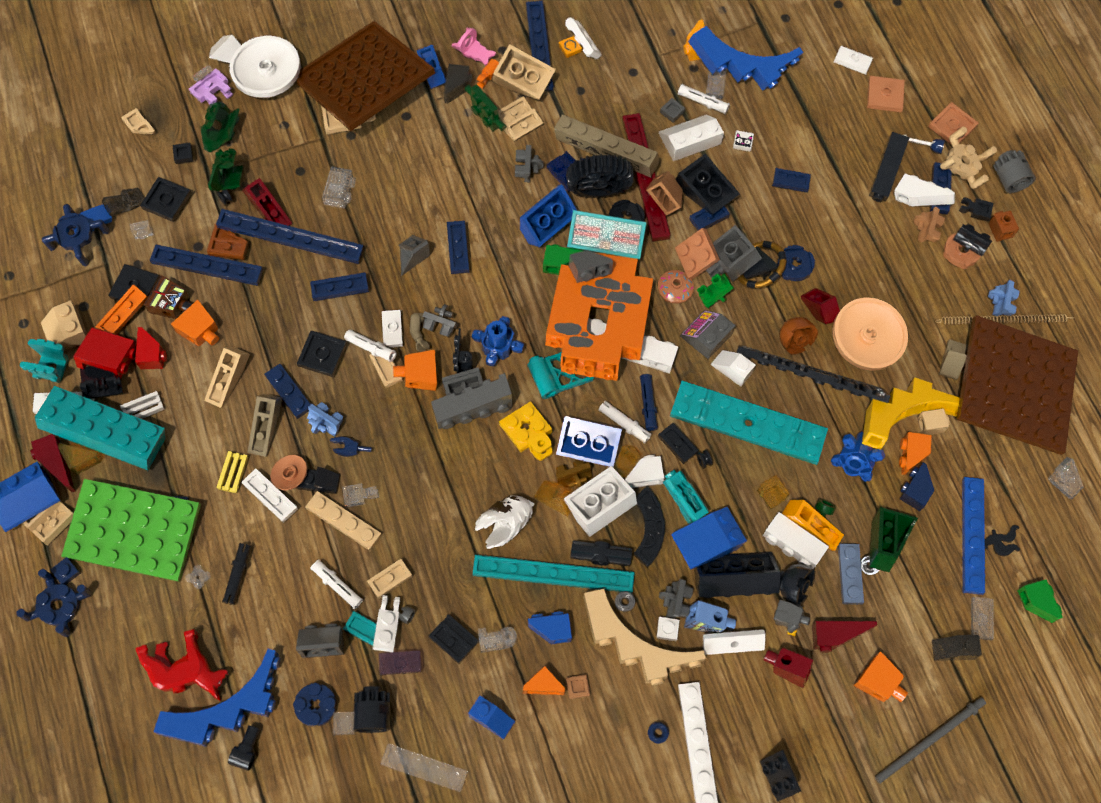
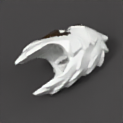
M509 495L502 502L497 501L489 510L481 514L475 523L476 531L487 528L495 523L492 533L485 542L487 544L486 548L502 546L514 538L526 525L529 518H531L534 503L521 496Z

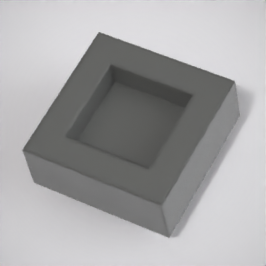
M673 98L660 109V113L671 122H674L685 112V107Z

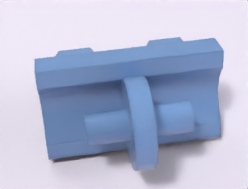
M1009 280L1007 284L996 286L995 289L989 291L988 297L995 304L993 315L1000 316L1004 314L1011 316L1016 313L1017 307L1011 304V301L1019 297L1020 291L1014 288L1013 281Z
M322 402L316 406L311 404L308 407L309 414L307 416L308 423L312 425L311 432L317 434L319 431L323 433L328 432L335 437L343 421V416L338 412H335L332 416L328 415L329 408Z

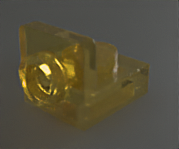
M623 445L613 468L620 476L627 478L638 463L640 454L635 448Z

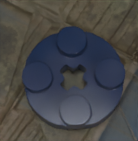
M799 245L786 247L784 252L787 261L782 278L791 281H802L809 278L815 266V259L810 251L808 253L804 250V247ZM793 260H796V262L800 263V265L794 266L792 264Z
M312 683L298 692L293 708L297 718L307 726H322L333 718L336 711V698L333 692L325 685ZM313 700L320 701L318 704L320 708L318 710L315 708L313 710L310 709L312 706L310 703Z

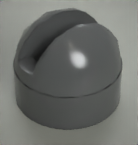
M404 606L401 608L404 612L402 614L399 613V619L408 625L412 621L416 610Z

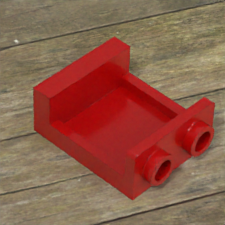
M91 328L73 357L77 368L85 369L87 365L113 372L116 377L121 379L123 374L127 373L130 362L136 358V346L134 340Z

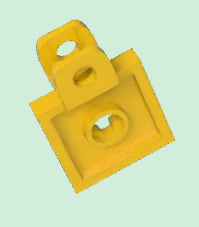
M531 401L499 421L501 428L520 452L529 448L533 456L539 461L552 455V444L548 437L553 432L552 428ZM525 423L530 424L528 430L526 428L521 429L522 425Z

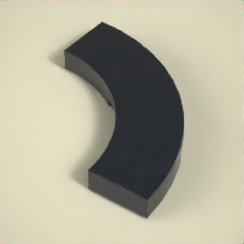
M646 486L636 496V505L642 513L645 529L643 540L633 555L648 569L661 549L665 534V521L658 499L649 487Z

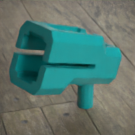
M673 470L665 475L666 479L663 481V484L678 505L681 514L688 524L697 521L710 512L681 470L678 472Z

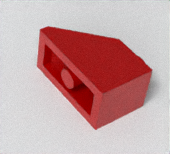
M138 327L136 364L140 369H163L164 362L167 360L166 351L142 327Z

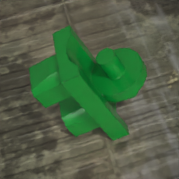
M716 274L711 279L712 284L708 287L702 285L697 289L705 307L709 308L719 299L722 302L727 300L725 295L734 287L726 274L722 276Z

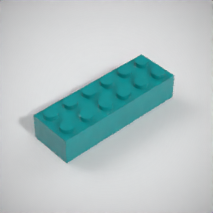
M57 386L52 388L35 416L38 429L145 470H149L166 439L165 428Z

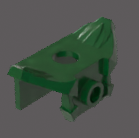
M213 102L208 106L205 124L201 126L204 150L212 152L228 140H232L235 131H233L234 126L237 125L240 119L238 116L239 108L231 113L227 105L222 102ZM215 120L220 122L221 129L218 130L213 127Z
M229 148V150L224 152L220 149L215 152V161L212 164V173L208 183L209 190H232L240 187L244 166H234L237 155L234 149Z

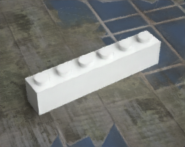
M589 318L587 330L592 335H601L605 332L607 324L599 319ZM644 336L640 360L629 361L670 374L678 346L668 341H659L653 336Z

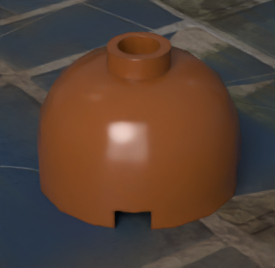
M794 317L784 322L780 329L779 339L783 348L790 354H799L805 351L803 347L808 344L811 346L814 343L818 330L808 319Z

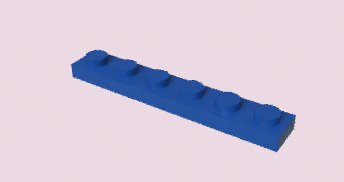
M964 477L962 479L963 593L979 595L985 593L984 479Z

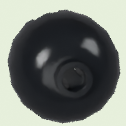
M793 564L785 571H781L780 592L787 601L800 605L805 602L808 597L805 593L809 586L813 587L815 580L813 568L802 564Z

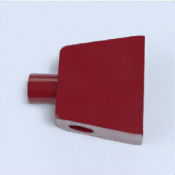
M782 648L779 654L768 649L764 657L765 662L774 665V674L804 689L812 671V659Z

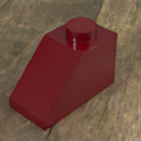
M814 288L800 296L814 318L824 324L834 322L837 314L840 312L836 296Z

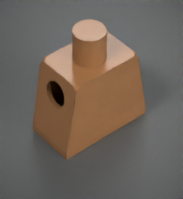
M666 171L652 180L647 191L667 216L680 209L682 206L683 190L675 180V176Z

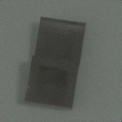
M139 188L125 189L121 191L120 195L103 197L102 204L111 216L140 207L144 196Z

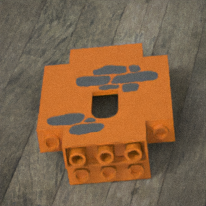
M597 253L613 260L612 274L579 283L576 282L569 265L561 264L546 331L545 346L563 348L560 365L561 372L617 381L621 358L640 360L653 278L635 276L638 259ZM591 307L609 309L606 330L601 335H592L587 330Z

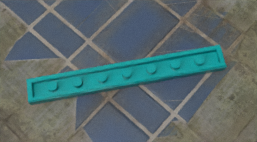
M475 555L473 576L597 590L604 589L615 592H633L634 572L482 555Z

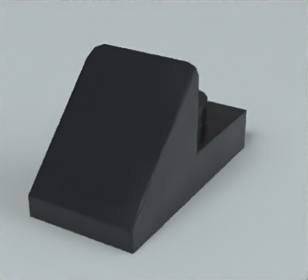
M317 466V470L308 469L305 479L297 486V489L337 494L340 474Z

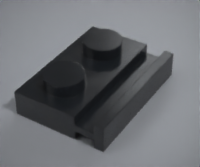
M449 614L428 636L458 664L479 643L478 639Z

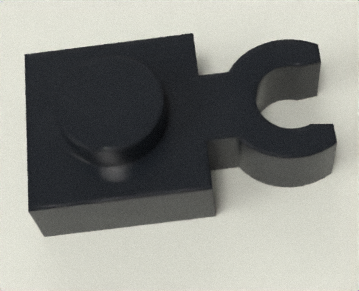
M966 197L961 200V203L966 206L961 205L960 212H972L971 217L984 221L990 220L994 203L977 198L974 202Z

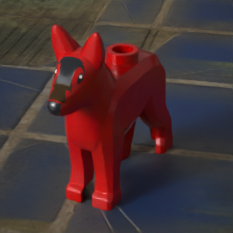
M194 629L184 632L187 655L174 662L173 665L166 656L168 642L156 644L154 657L149 656L147 645L135 648L139 661L147 671L149 679L155 688L164 692L173 691V694L184 692L186 690L185 687L197 684L218 701H221L218 690L229 675V671L226 669L215 672L211 671L206 657L199 650L197 644L199 636L198 632Z

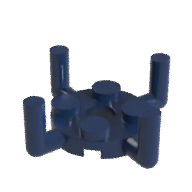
M64 204V216L54 226L53 234L42 237V242L50 251L56 249L53 241H56L65 250H74L75 257L82 266H88L89 261L82 254L81 248L92 241V229L99 227L103 234H108L110 230L103 220L99 219L89 222L85 217L75 213L69 204ZM72 228H77L75 234L69 235V231Z
M40 569L38 575L46 581L47 588L37 595L36 610L28 613L24 609H19L16 614L25 621H31L39 617L43 622L57 626L55 629L57 633L64 637H69L71 632L68 623L75 617L74 615L79 609V601L90 597L92 592L81 584L77 587L78 593H75V591L64 584H55L53 575L45 569ZM58 600H62V607L59 610H53V604Z

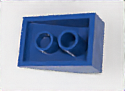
M728 507L712 512L671 534L690 570L737 551L747 542Z

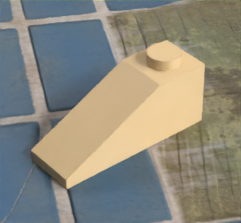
M235 347L223 348L204 401L223 408L245 369L249 353Z

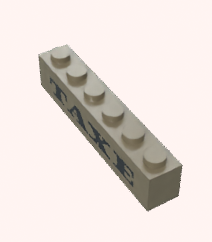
M563 114L554 128L557 140L596 156L600 154L613 156L615 154L616 157L626 158L632 165L633 171L648 177L653 175L659 164L658 152Z

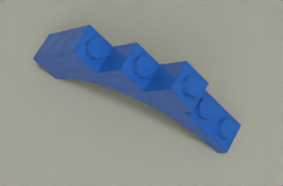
M707 26L695 32L688 41L712 75L716 72L721 73L727 68L737 83L741 80L747 81L753 77L762 90L768 87L769 89L775 87L778 84L777 80L782 76L781 74L787 70V66L797 64L800 61L799 57L804 53L798 47L789 53L778 56L762 57L749 55L726 45Z
M267 649L264 659L252 679L239 692L216 706L190 713L160 711L153 732L161 736L207 747L208 742H211L214 736L213 726L238 732L239 727H242L245 721L244 711L268 717L269 713L273 712L276 704L274 696L267 692L272 689L274 683L272 676L274 670H277L280 664L279 654L275 650Z

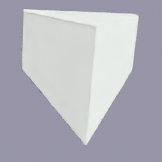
M233 35L223 36L211 48L209 58L230 63L233 54L241 44Z

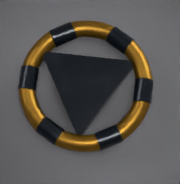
M760 241L752 244L762 259L748 269L744 276L742 274L737 278L741 284L748 288H763L774 283L782 275L787 261L786 254L780 245L772 241ZM760 248L775 250L778 253L779 266ZM776 270L770 277L763 281L757 282L747 280L758 275L760 277H767L768 275H770L771 271Z

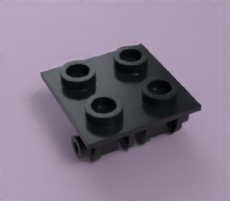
M459 328L458 335L454 337L455 352H453L454 371L457 373L473 369L472 354L468 351H462L461 328Z
M93 366L85 367V369L80 368V389L82 390L83 397L91 399L123 394L122 381L113 372Z
M784 750L760 761L762 771L767 777L777 802L801 792Z

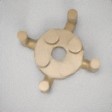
M961 127L949 137L953 148L949 150L947 160L940 165V168L942 170L950 169L954 175L958 174L961 176V179H967L971 189H976L989 179L987 175H983L977 180L974 178L979 170L982 169L981 161L997 152V149L992 146L984 153L977 155L972 145L959 144L958 138L967 133L966 127Z

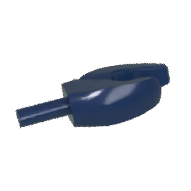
M340 436L330 439L331 443L345 445L342 449H333L336 454L343 457L355 456L358 454V451L372 452V447L359 446V442L349 437Z

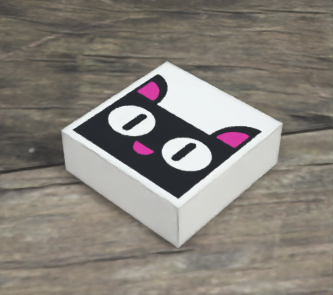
M736 130L733 149L750 152L754 134Z

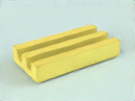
M228 451L217 484L218 490L237 494L248 461L247 455L234 454ZM232 458H234L226 485L224 486ZM241 460L233 488H230L238 461Z

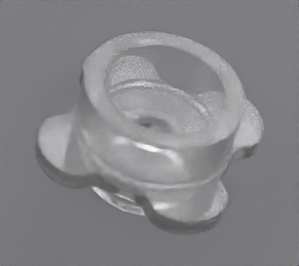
M196 565L194 570L186 575V581L194 584L196 589H201L207 580L210 579L211 575L209 572L202 570L200 565Z

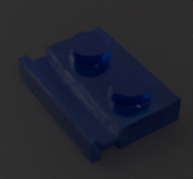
M565 151V154L549 162L546 168L570 192L566 181V171L570 164L574 163L575 159Z

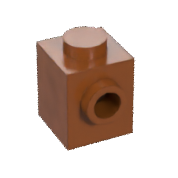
M1011 211L995 213L988 223L996 242L1013 238L1019 230Z

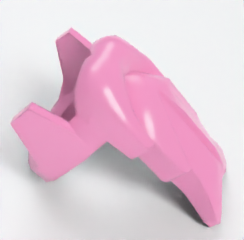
M466 28V32L459 42L451 44L452 47L459 50L464 57L472 58L487 65L489 59L495 56L496 52L487 50L476 40L477 32L474 28Z

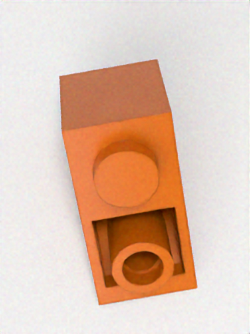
M908 432L901 439L900 449L903 452L899 460V467L902 468V475H906L931 454L932 435Z

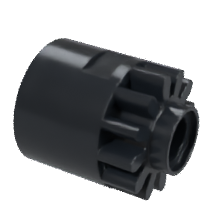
M367 686L363 687V691L354 693V732L381 733L390 731V692L382 691V687Z

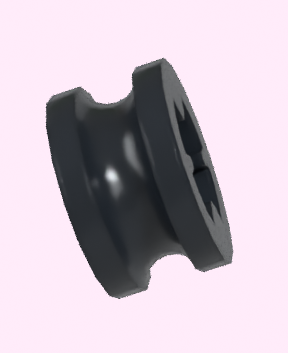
M226 189L216 191L219 199L225 206L227 202L233 201Z
M706 449L703 450V453H696L698 463L702 469H705L706 465H713L712 458Z

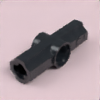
M573 540L570 559L591 561V563L601 566L614 564L630 567L632 548L611 546L610 543L603 541L588 543Z

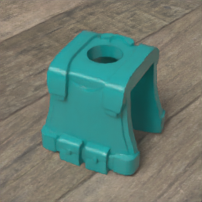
M30 339L28 345L40 354V361L38 364L21 361L20 367L33 374L32 377L41 380L42 378L60 383L68 364V356L64 354V347L49 340L46 342L44 339ZM56 364V369L48 365Z

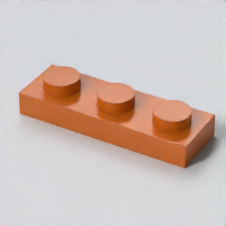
M133 284L95 327L117 335L144 305L148 296Z

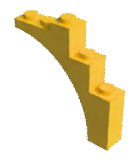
M914 377L907 391L893 388L888 403L876 399L871 401L866 410L862 444L882 449L893 425L906 417L921 414L924 411L944 409L945 414L957 417L960 397L932 389V383Z

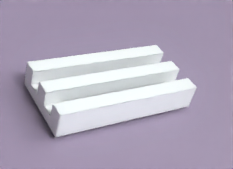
M157 391L120 405L122 411L127 414L143 411L133 415L140 419L165 410ZM155 404H158V406H155V407H153V408H150V409H148V410H145V409H147V408L150 407V406H153V405H155Z

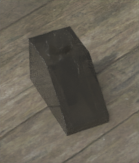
M449 64L444 88V103H450L466 92L465 87L472 84L473 74L470 73V66Z
M957 635L931 641L934 661L975 660L982 656L979 635Z

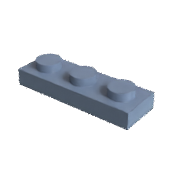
M839 544L838 556L842 604L862 605L864 603L859 544Z

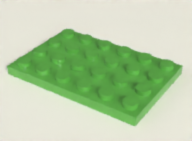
M84 479L61 557L180 582L201 503Z

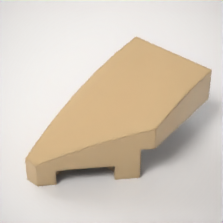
M137 108L121 117L132 133H155V130L144 119Z

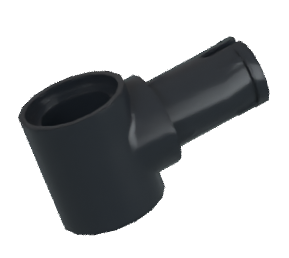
M248 725L242 743L234 746L230 753L229 765L247 771L251 769L256 757L254 745L260 729Z

